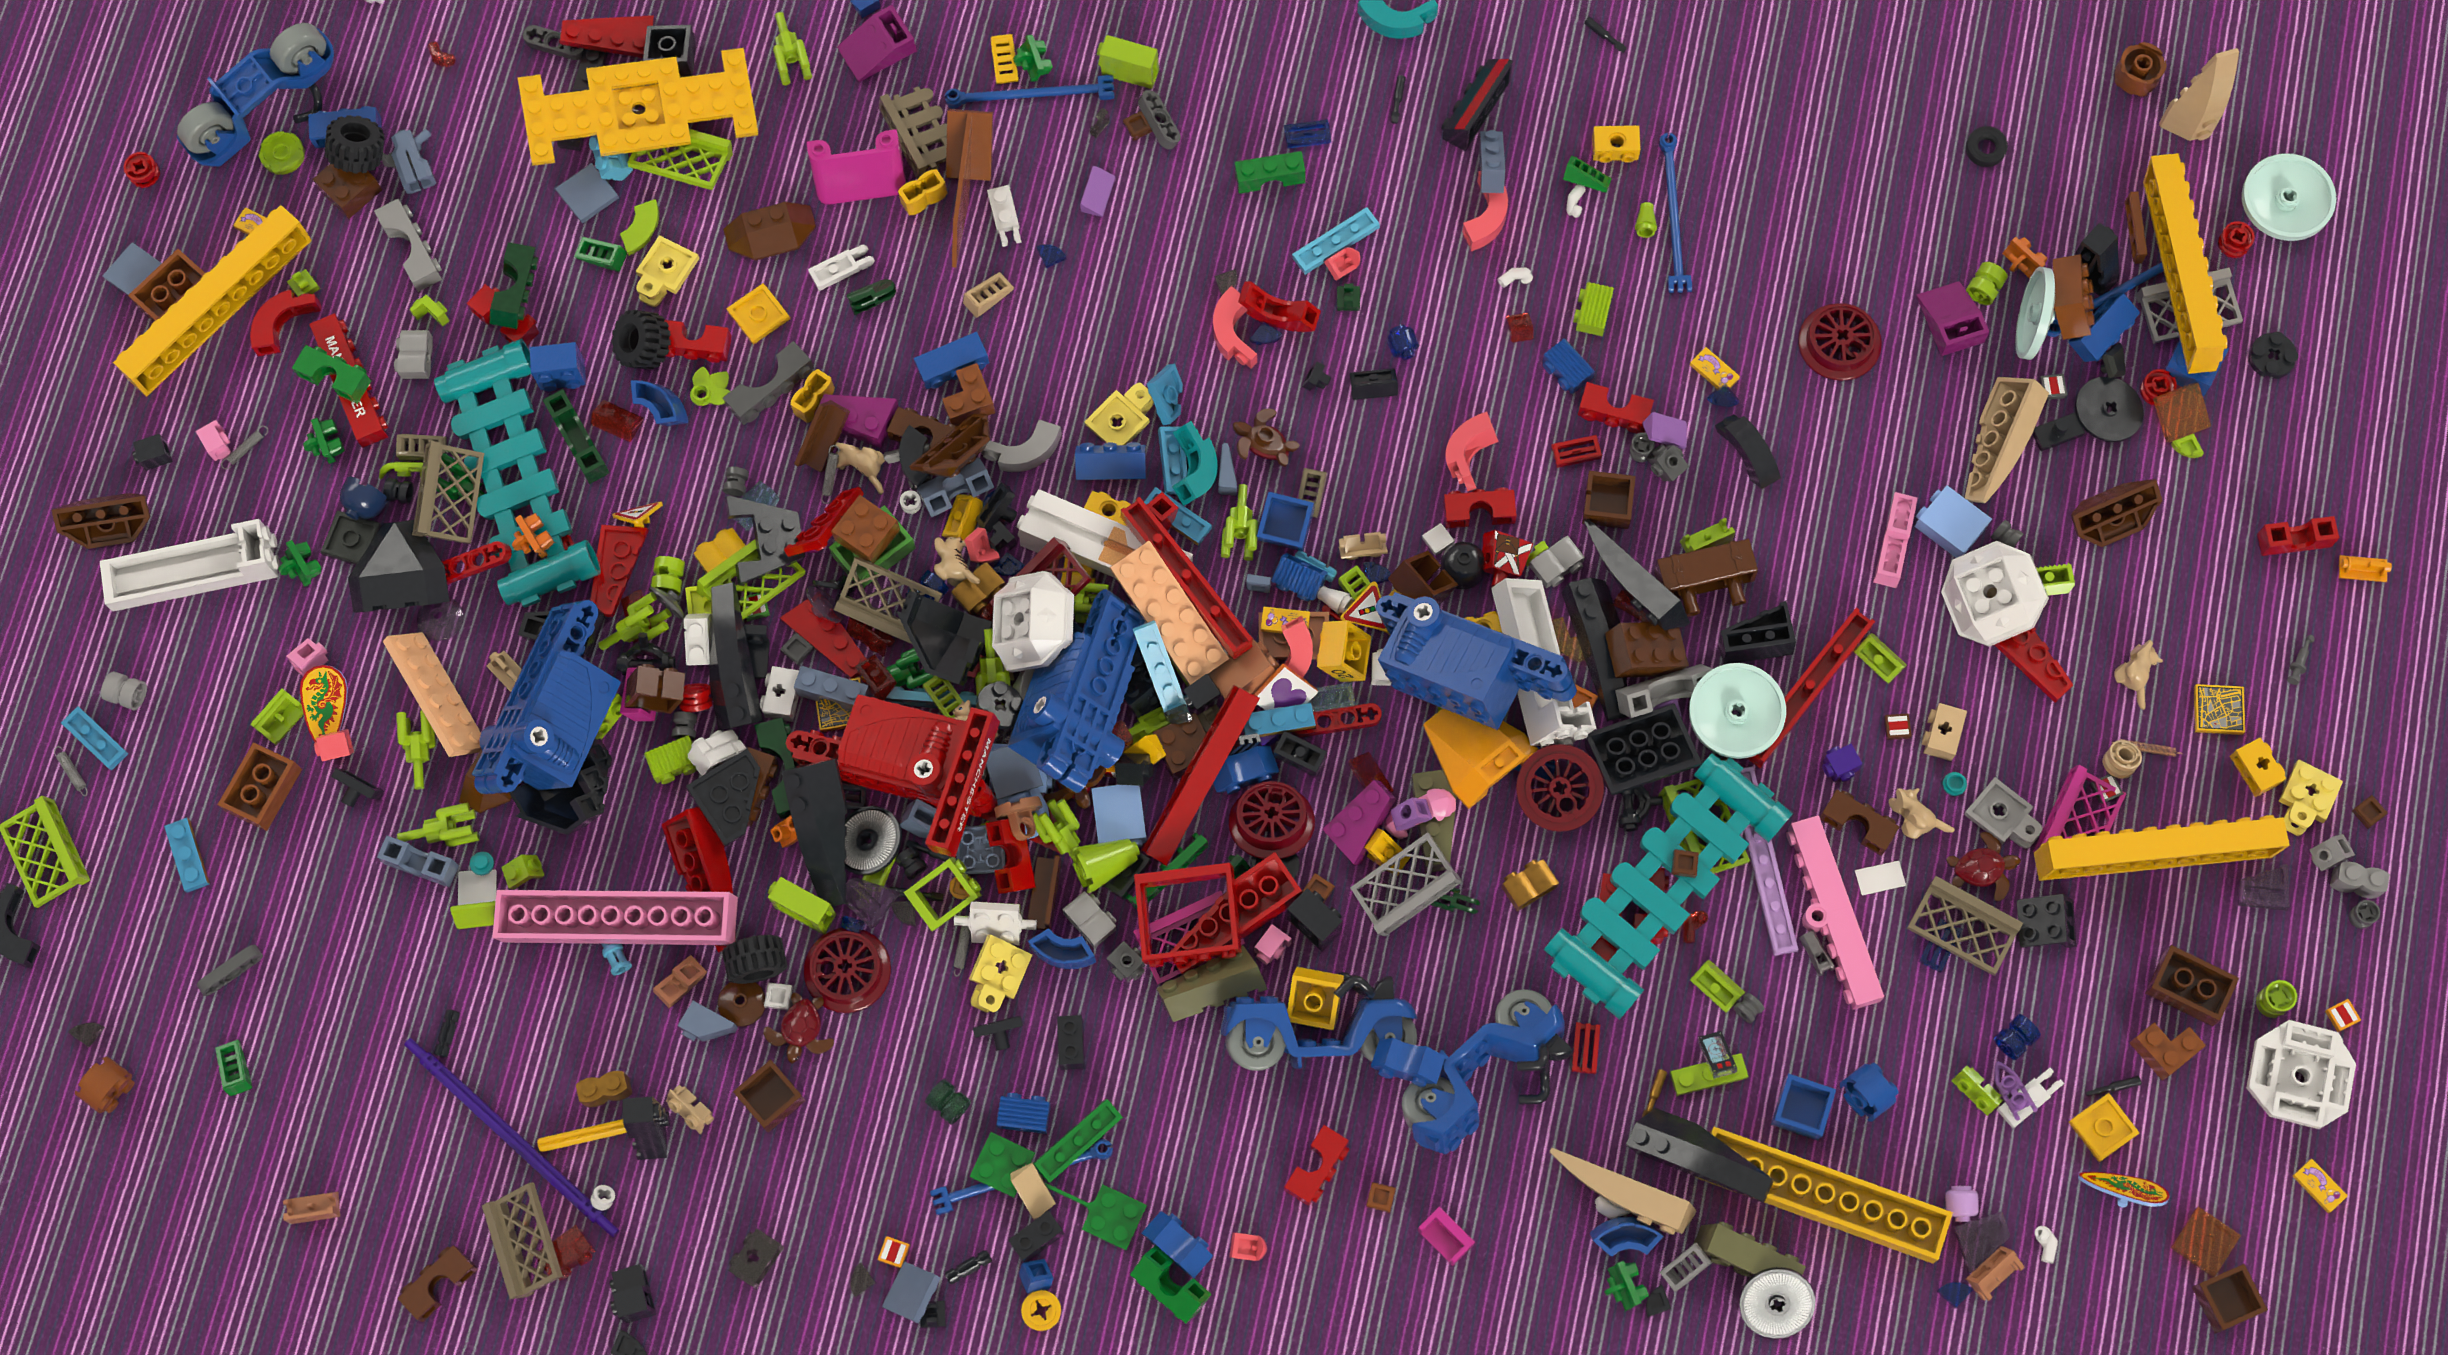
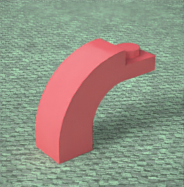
M1479 171V172H1478L1477 182H1478V184H1479V186H1480V189H1481V183H1480L1481 171ZM1505 185L1504 193H1483L1488 204L1486 211L1481 216L1463 223L1462 233L1471 252L1489 244L1502 230L1508 208V195Z
M1231 286L1221 296L1214 310L1213 331L1215 342L1219 351L1227 360L1235 355V359L1241 365L1246 364L1252 368L1257 363V353L1240 340L1234 332L1237 320L1247 309L1238 303L1241 293Z
M1487 411L1470 418L1459 426L1452 434L1446 447L1445 456L1450 473L1453 478H1458L1460 484H1465L1467 491L1476 489L1469 468L1472 457L1482 448L1499 442Z
M1300 616L1282 625L1281 628L1290 646L1289 656L1284 664L1303 678L1311 664L1313 646L1309 628L1303 616Z

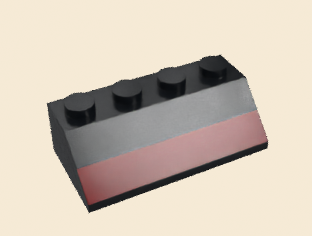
M1488 59L1484 66L1480 65L1475 74V81L1467 85L1464 91V98L1462 101L1458 100L1452 111L1454 112L1451 118L1447 117L1442 124L1443 140L1466 152L1509 85L1513 66L1512 60Z

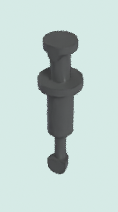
M2313 635L2306 637L2304 647L2300 648L2296 661L2290 665V669L2293 671L2292 675L2287 679L2290 684L2298 685L2300 682L2299 675L2306 672L2305 662L2309 654V644L2314 642Z

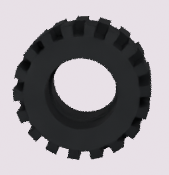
M346 115V117L341 116L337 120H332L331 124L327 126L325 157L328 158L330 164H334L335 168L343 169L345 172L366 173L367 170L372 171L375 169V166L378 167L381 164L384 134L382 128L378 127L376 122H371V119L361 118V116L353 117L352 115Z
M628 310L625 314H621L619 321L615 323V329L612 331L613 339H611V344H613L612 351L613 354H616V360L620 361L621 365L631 368L652 370L659 367L660 362H664L665 355H668V347L671 344V340H669V336H671L670 330H668L669 325L667 322H664L665 318L659 316L658 313L639 310Z
M775 935L747 937L729 944L722 950L729 982L746 984L767 980L781 974L788 967L782 938Z

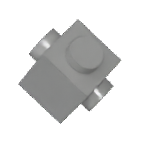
M2344 834L2333 836L2310 849L2312 861L2321 871L2331 869L2355 856Z

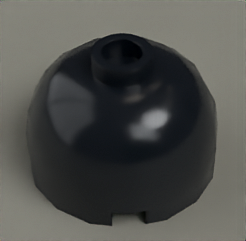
M1460 541L1454 543L1445 550L1441 557L1440 572L1444 569L1458 584L1456 589L1467 590L1479 584L1486 574L1483 570V552L1477 545L1471 542Z

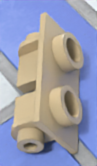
M1381 532L1364 534L1365 542H1360L1359 534L1343 536V538L1339 539L1341 559L1354 560L1363 556L1379 557L1382 554H1388L1386 534H1381Z
M505 651L499 654L494 652L490 655L489 659L491 661L486 666L511 692L522 669Z
M678 1085L673 1091L670 1089L666 1100L669 1108L674 1113H679L685 1119L688 1127L693 1130L695 1129L701 1134L705 1123L709 1125L714 1120L713 1113L701 1102L693 1107L691 1104L697 1098L685 1086L681 1087Z

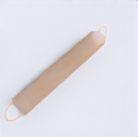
M2133 742L2141 750L2140 752H2145L2146 749L2142 744L2143 742ZM2145 744L2148 748V750H2146V753H2159L2154 748L2155 744ZM2155 745L2160 751L2159 754L2168 756L2169 753L2165 748L2167 746ZM2167 747V748L2169 749V751L2171 752V754H2169V755H2170V756L2175 755V754L2173 753V751L2171 750L2172 747Z

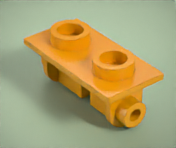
M2339 555V578L2387 582V572H2390L2392 564L2387 562V559Z

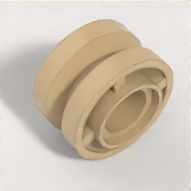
M2118 740L2104 754L2103 766L2109 774L2116 778H2128L2141 764L2142 754L2133 743L2126 740Z

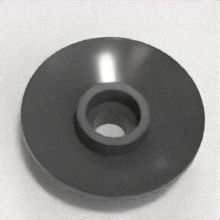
M655 587L649 588V591L656 595L657 600L668 608L676 617L684 621V613L678 604L681 599L672 590L666 593Z

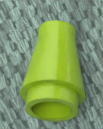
M1644 202L1640 205V211L1635 224L1637 235L1643 238L1652 237L1657 230L1654 205L1649 202Z

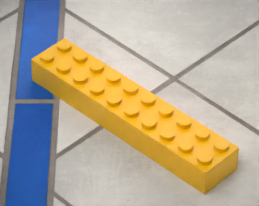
M2179 153L2156 155L2150 157L2143 185L2188 374L2217 371L2219 362L2223 360V351L2227 349V337L2222 334V317L2217 313L2218 300L2216 296H2213V280L2211 276H2208L2207 272L2208 259L2203 256V239L2198 236L2199 222L2198 219H2194V202L2189 199L2188 195L2190 186L2189 182L2185 181L2184 178L2185 165L2184 162H2180Z
M281 205L277 209L272 210L260 225L255 226L251 233L244 240L238 242L227 256L222 257L210 272L205 273L201 280L194 287L189 288L177 303L172 304L160 319L155 320L143 335L138 336L126 351L121 352L113 362L115 366L147 397L312 241L301 223Z
M2274 815L2260 817L2259 820L2251 821L2250 817L2237 819L2236 822L2228 823L2227 820L2214 821L2211 825H2204V822L2192 823L2189 827H2181L2180 824H2174L2157 830V827H2147L2140 832H2134L2133 829L2121 830L2119 834H2110V831H2103L2089 837L2085 833L2073 835L2072 838L2063 839V836H2054L2048 838L2046 843L2041 844V847L2034 852L2039 881L2273 858L2290 846L2284 817L2274 818Z
M1713 1127L1710 1131L1712 1135L1774 1179L1764 1203L1932 1264L1939 1260L1953 1212L1723 1129Z

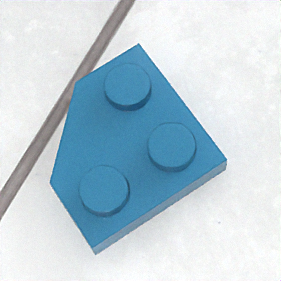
M1175 363L1165 366L1147 383L1149 395L1153 399L1162 425L1171 424L1181 415L1178 394L1182 393L1183 383Z

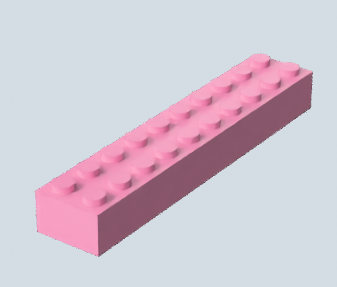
M497 890L492 938L509 943L729 945L735 942L738 897L730 892Z

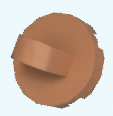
M1039 796L1021 798L1018 802L1014 803L1006 802L995 807L994 810L996 819H1009L1014 837L1023 841L1034 836L1036 826L1032 812L1041 809L1043 805ZM1021 823H1023L1026 826L1027 834H1024L1021 831Z

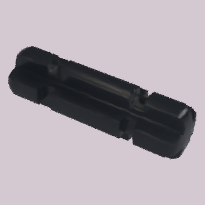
M451 1009L446 1010L445 1022H442L437 1039L439 1044H436L434 1050L435 1055L439 1057L448 1056L450 1050L448 1046L451 1045L456 1030L455 1022H458L459 1012Z
M983 1250L977 1254V1257L973 1256L958 1264L957 1268H951L946 1271L945 1276L948 1282L954 1284L960 1280V1277L964 1278L979 1270L981 1265L986 1266L991 1263L992 1258L988 1251Z

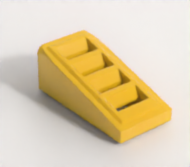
M1013 35L992 36L991 46L996 84L1019 82L1017 66L1013 62V57L1015 56ZM1010 53L1011 55L998 56L997 54ZM1012 62V64L999 65V63ZM1013 70V73L1000 74L1001 71Z

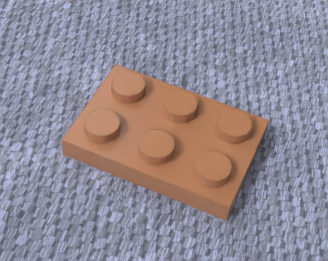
M1259 612V641L1261 640L1268 648L1269 652L1267 655H1271L1275 660H1287L1290 646L1284 634L1262 632L1263 612ZM1310 612L1309 632L1313 646L1312 660H1317L1321 641L1320 633L1323 622H1329V612Z

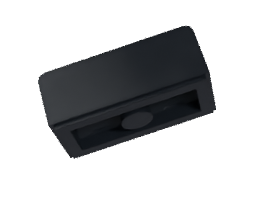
M1395 368L1349 373L1353 400L1398 395V381Z

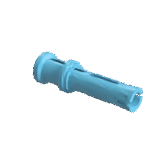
M601 944L603 947L602 955L604 958H607L612 968V975H620L632 967L631 962L627 961L622 951V944Z

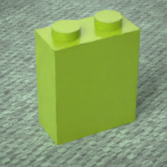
M1106 35L1104 43L1100 42L1097 50V55L1100 56L1098 66H1101L1102 75H1112L1114 79L1153 89L1159 72L1158 49Z

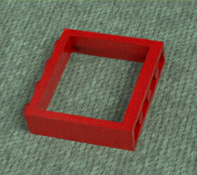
M1231 863L1134 875L1142 961L1146 965L1149 964V967L1164 966V962L1172 961L1173 964L1179 965L1188 963V959L1196 958L1197 961L1204 962L1212 960L1213 956H1221V958L1228 959L1236 957L1237 953H1242L1234 867ZM1226 878L1232 945L1152 954L1146 888Z

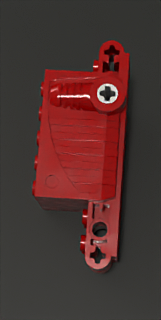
M857 694L842 738L838 736H832V738L824 737L823 733L815 730H810V733L796 730L788 735L786 746L793 754L792 758L800 765L837 758L841 781L911 800L917 798L937 809L966 721ZM982 778L969 814L979 818L982 813L993 811L997 805L995 794Z

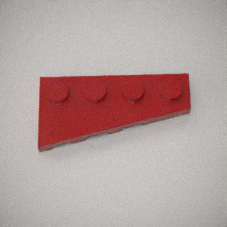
M654 15L562 20L559 44L643 58L647 26H653Z
M856 487L842 491L824 509L826 513L819 515L811 522L813 527L806 532L802 531L796 536L798 540L796 544H788L783 549L787 556L790 557L811 550L819 551L828 545L827 541L833 536L831 532L858 496L864 495L861 488Z
M601 525L597 551L601 574L593 578L590 601L594 602L597 608L605 613V617H614L649 532L648 528Z
M819 592L780 617V620L785 625H788L795 633L799 634L850 679H854L871 667Z
M2035 627L1994 644L2055 703L2072 688L2073 683L2059 662L2053 659L2048 651V646L2044 641H2041L2035 632Z

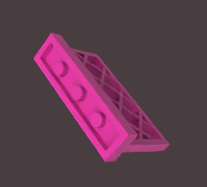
M2081 765L2071 768L2033 852L2038 850L2041 844L2046 843L2050 837L2061 835L2063 839L2072 838V836L2067 837L2064 829L2065 824L2073 821L2077 834H2089L2092 832L2096 834L2099 830H2102V832L2110 831L2126 793L2123 792L2124 794L2116 799L2114 805L2107 807L2103 793L2108 791L2115 792L2116 787L2091 775ZM2085 780L2094 782L2098 792L2086 795L2083 788ZM2100 785L2107 789L2101 791ZM2100 795L2103 802L2101 804L2102 809L2092 811L2087 798ZM2082 800L2087 813L2077 816L2073 806L2075 802ZM2103 811L2107 821L2105 826L2098 828L2093 814ZM2088 816L2093 829L2082 832L2078 819Z
M1218 891L1150 923L1151 940L1154 939L1162 942L1159 953H1162L1164 944L1173 947L1177 945L1166 941L1169 931L1177 929L1184 932V937L1189 931L1191 921L1200 919L1204 913L1206 914L1215 904V901L1223 895L1222 891ZM1187 923L1186 929L1180 928V926ZM1139 929L1133 931V934L1141 948ZM1166 933L1164 939L1158 938V936ZM1241 939V946H1242V945L1245 944V942H1244L1243 939ZM1175 964L1172 965L1170 973L1161 978L1156 967H1149L1157 985L1181 974L1179 969L1173 972Z

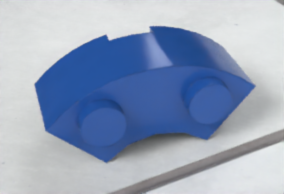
M639 380L631 381L633 404L647 407L653 414L656 424L671 426L689 423L684 405L671 390L655 383Z
M1256 746L1239 754L1228 756L1213 782L1216 792H1227L1228 795L1239 792L1243 787L1258 782L1271 781L1272 776L1280 772L1271 747Z
M1048 928L1028 940L1030 948L1041 960L1057 968L1079 969L1096 962L1095 956L1083 936L1074 939H1063L1056 936Z
M1395 1038L1380 1039L1370 1067L1378 1070V1074L1382 1077L1389 1079L1396 1077L1411 1081L1416 1086L1426 1087V1084H1437L1446 1056L1427 1046L1411 1045Z
M1160 1211L1143 1230L1142 1234L1154 1246L1156 1245L1175 1261L1174 1263L1184 1272L1195 1278L1213 1257L1207 1250L1209 1245L1201 1237L1197 1236L1195 1239L1181 1227L1183 1222L1173 1213L1168 1216Z
M1636 1217L1610 1219L1598 1225L1590 1232L1592 1240L1611 1257L1619 1251L1626 1249L1639 1250L1647 1255L1664 1237L1657 1226L1652 1223L1651 1226L1637 1221Z

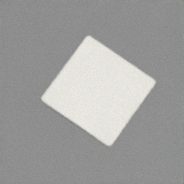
M494 869L487 875H477L473 871H460L458 873V905L496 901L497 871Z

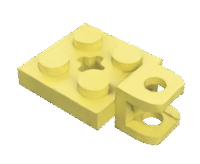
M659 235L636 270V274L641 277L636 287L637 292L640 293V301L656 307L667 294L666 290L677 294L698 262V254ZM672 261V267L664 269L662 264Z
M1137 383L1124 396L1115 390L1084 423L1103 442L1126 445L1150 423L1145 414L1152 408L1154 402L1149 395L1148 389L1142 383ZM1122 418V425L1114 427L1112 419L1118 420Z
M2298 759L2279 799V802L2289 806L2284 816L2286 830L2301 836L2313 823L2314 819L2324 823L2343 781ZM2306 787H2312L2316 793L2312 796L2309 795V790ZM2293 822L2299 825V827L2295 828L2291 825V823Z
M991 934L987 935L969 977V980L978 983L971 997V1005L985 1013L990 1011L996 1012L1000 1008L1004 997L1014 999L1032 954ZM1003 961L1005 963L1006 970L1002 971L1001 973H998V967H996V963H1001Z

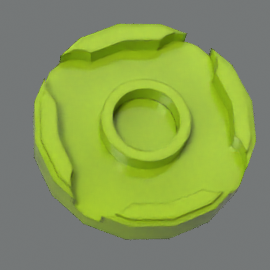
M278 131L267 136L261 143L262 147L259 151V158L263 166L269 172L277 175L295 171L301 166L305 158V149L301 140L295 134L285 133L284 131Z

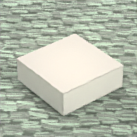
M1442 523L1422 535V539L1435 556L1455 542Z
M768 982L764 1007L789 1010L793 986Z

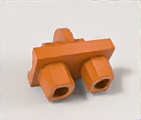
M2015 237L2002 254L2013 263L2009 268L2010 271L2015 272L2019 269L2030 279L2038 267L2046 265L2045 262L2048 259L2042 252L2034 254L2030 250L2031 242L2025 237L2021 239Z
M536 513L525 519L521 515L516 517L515 520L524 535L520 531L514 533L516 538L512 543L514 550H523L527 554L531 551L529 545H531L534 552L538 553L541 558L546 557L548 554L545 550L555 542L547 531L542 532L538 536L534 533L544 526L540 517Z
M792 816L775 825L770 831L774 841L780 842L782 848L789 847L798 841Z

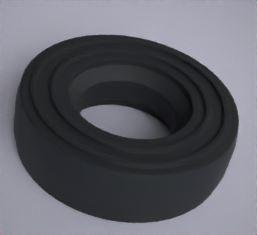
M1990 126L1975 129L1969 135L1966 142L1967 156L1973 163L1982 167H1992L2000 163L2005 157L2008 148L2005 135L1997 128ZM1981 140H1990L1995 145V151L1985 154L1979 150L1978 143Z

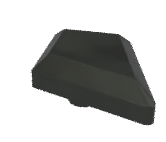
M2117 343L2102 356L2104 365H2101V370L2104 374L2107 373L2109 378L2121 377L2126 373L2123 346L2121 343Z

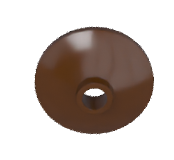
M729 982L719 994L718 1010L722 1017L735 1023L737 1027L749 1026L758 1021L763 1015L766 996L756 982L746 984ZM739 997H744V1003L738 1005L736 1000Z

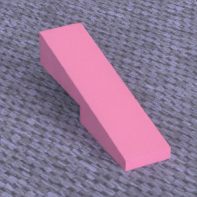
M1894 493L1873 583L1897 588L1902 573L1908 539L1911 534L1917 497Z

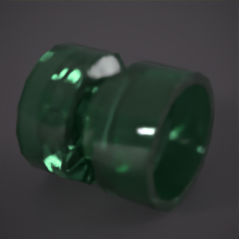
M943 1079L932 1089L925 1103L934 1111L940 1110V1116L952 1125L966 1112L971 1104V1100L962 1092L956 1093V1087L947 1079Z

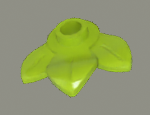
M705 367L698 369L692 378L694 384L690 392L692 402L698 406H705L709 403L713 405L725 404L723 397L731 392L726 389L729 383L728 372H717L710 375ZM701 393L706 394L704 398L698 397Z

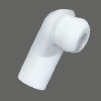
M1577 184L1567 199L1566 211L1569 216L1572 215L1575 218L1579 217L1582 211V207L1577 205L1578 200L1586 190L1582 185Z
M1511 268L1497 280L1505 288L1515 279H1521L1522 283L1527 284L1533 280V276L1528 268Z
M1602 1196L1597 1197L1595 1200L1598 1212L1609 1219L1630 1214Z
M2039 1226L2035 1229L2034 1234L2043 1247L2041 1261L2053 1264L2058 1241L2048 1227Z

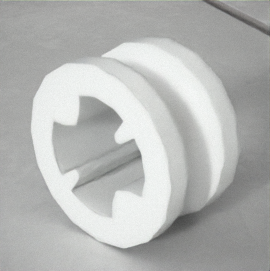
M909 490L901 495L900 504L902 510L908 514H913L920 510L921 499L917 492ZM915 498V505L910 504L906 506L907 499L912 500Z
M599 1185L593 1191L590 1199L591 1204L598 1210H607L612 1206L615 1192L609 1186Z

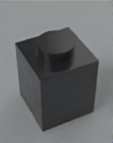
M161 434L133 442L135 451L132 452L136 464H140L146 471L173 462L167 441Z
M1122 753L1119 760L1114 764L1117 785L1144 786L1154 773V766L1150 762L1149 754Z

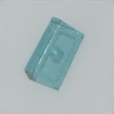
M761 481L742 497V499L774 506L779 501L776 493ZM751 517L734 518L747 531L753 527Z
M1352 682L1317 687L1318 693L1308 702L1311 703L1313 712L1355 706Z

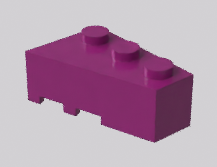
M824 394L820 404L832 400L850 411L841 432L842 434L881 449L888 435L887 429L899 407L897 399Z
M1373 780L1322 830L1354 865H1361L1367 852L1364 847L1377 828H1380L1385 821L1396 798L1381 781Z

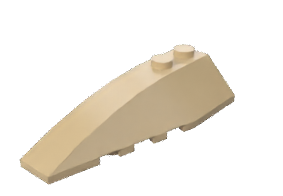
M2238 48L2217 53L2201 69L2202 73L2194 76L2191 80V87L2189 89L2188 87L2183 88L2180 91L2181 97L2170 102L2159 122L2161 128L2189 141L2195 139L2204 140L2211 136L2230 98L2237 70Z
M1997 377L1980 417L1981 432L1976 437L1978 447L1976 454H1973V472L1969 473L1965 499L1969 502L1986 503L2011 472L2027 445L2049 395V392L2035 379Z
M1551 1148L1550 1153L1572 1175L1592 1191L1612 1204L1638 1216L1637 1221L1651 1226L1653 1222L1660 1225V1230L1668 1234L1674 1235L1675 1232L1682 1234L1695 1216L1696 1209L1689 1201L1557 1149Z

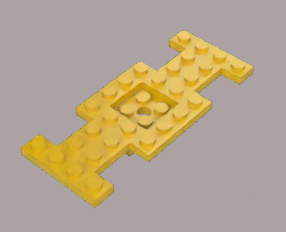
M744 48L721 51L724 72L680 78L676 57L586 68L589 90L544 96L541 75L518 77L532 166L555 163L552 141L597 135L600 156L602 157L690 145L691 139L688 123L732 117L736 138L758 135ZM636 105H642L645 108V112L635 114L632 109Z

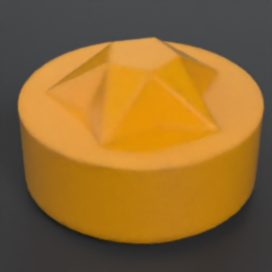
M954 877L949 885L950 893L957 899L968 898L969 894L958 879Z

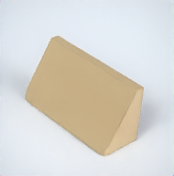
M1033 1162L1010 1173L1015 1189L1034 1220L1056 1204Z

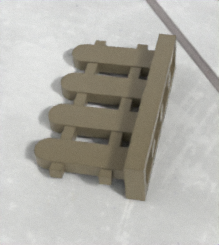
M919 86L913 89V93L899 97L898 94L894 95L893 100L890 99L888 94L882 95L879 98V110L890 130L897 129L902 152L917 180L926 172L927 168L930 167L931 170L937 169V164L945 162L947 150V124L939 125L938 123L942 119L943 110L939 106L930 107L928 103L933 99V91L929 88L920 90ZM922 106V111H919L911 115H909V113L907 112L908 110ZM928 124H932L933 126L932 129L926 130L921 133H919L917 130V128L923 127ZM941 141L943 146L931 151L928 150L927 146Z

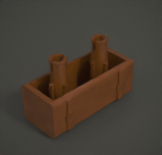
M1749 538L1656 560L1654 568L1656 579L1678 599L1682 598L1687 617L1698 615L1701 612L1696 595L1728 588L1732 606L1745 604L1747 601L1741 584L1754 582L1758 572Z

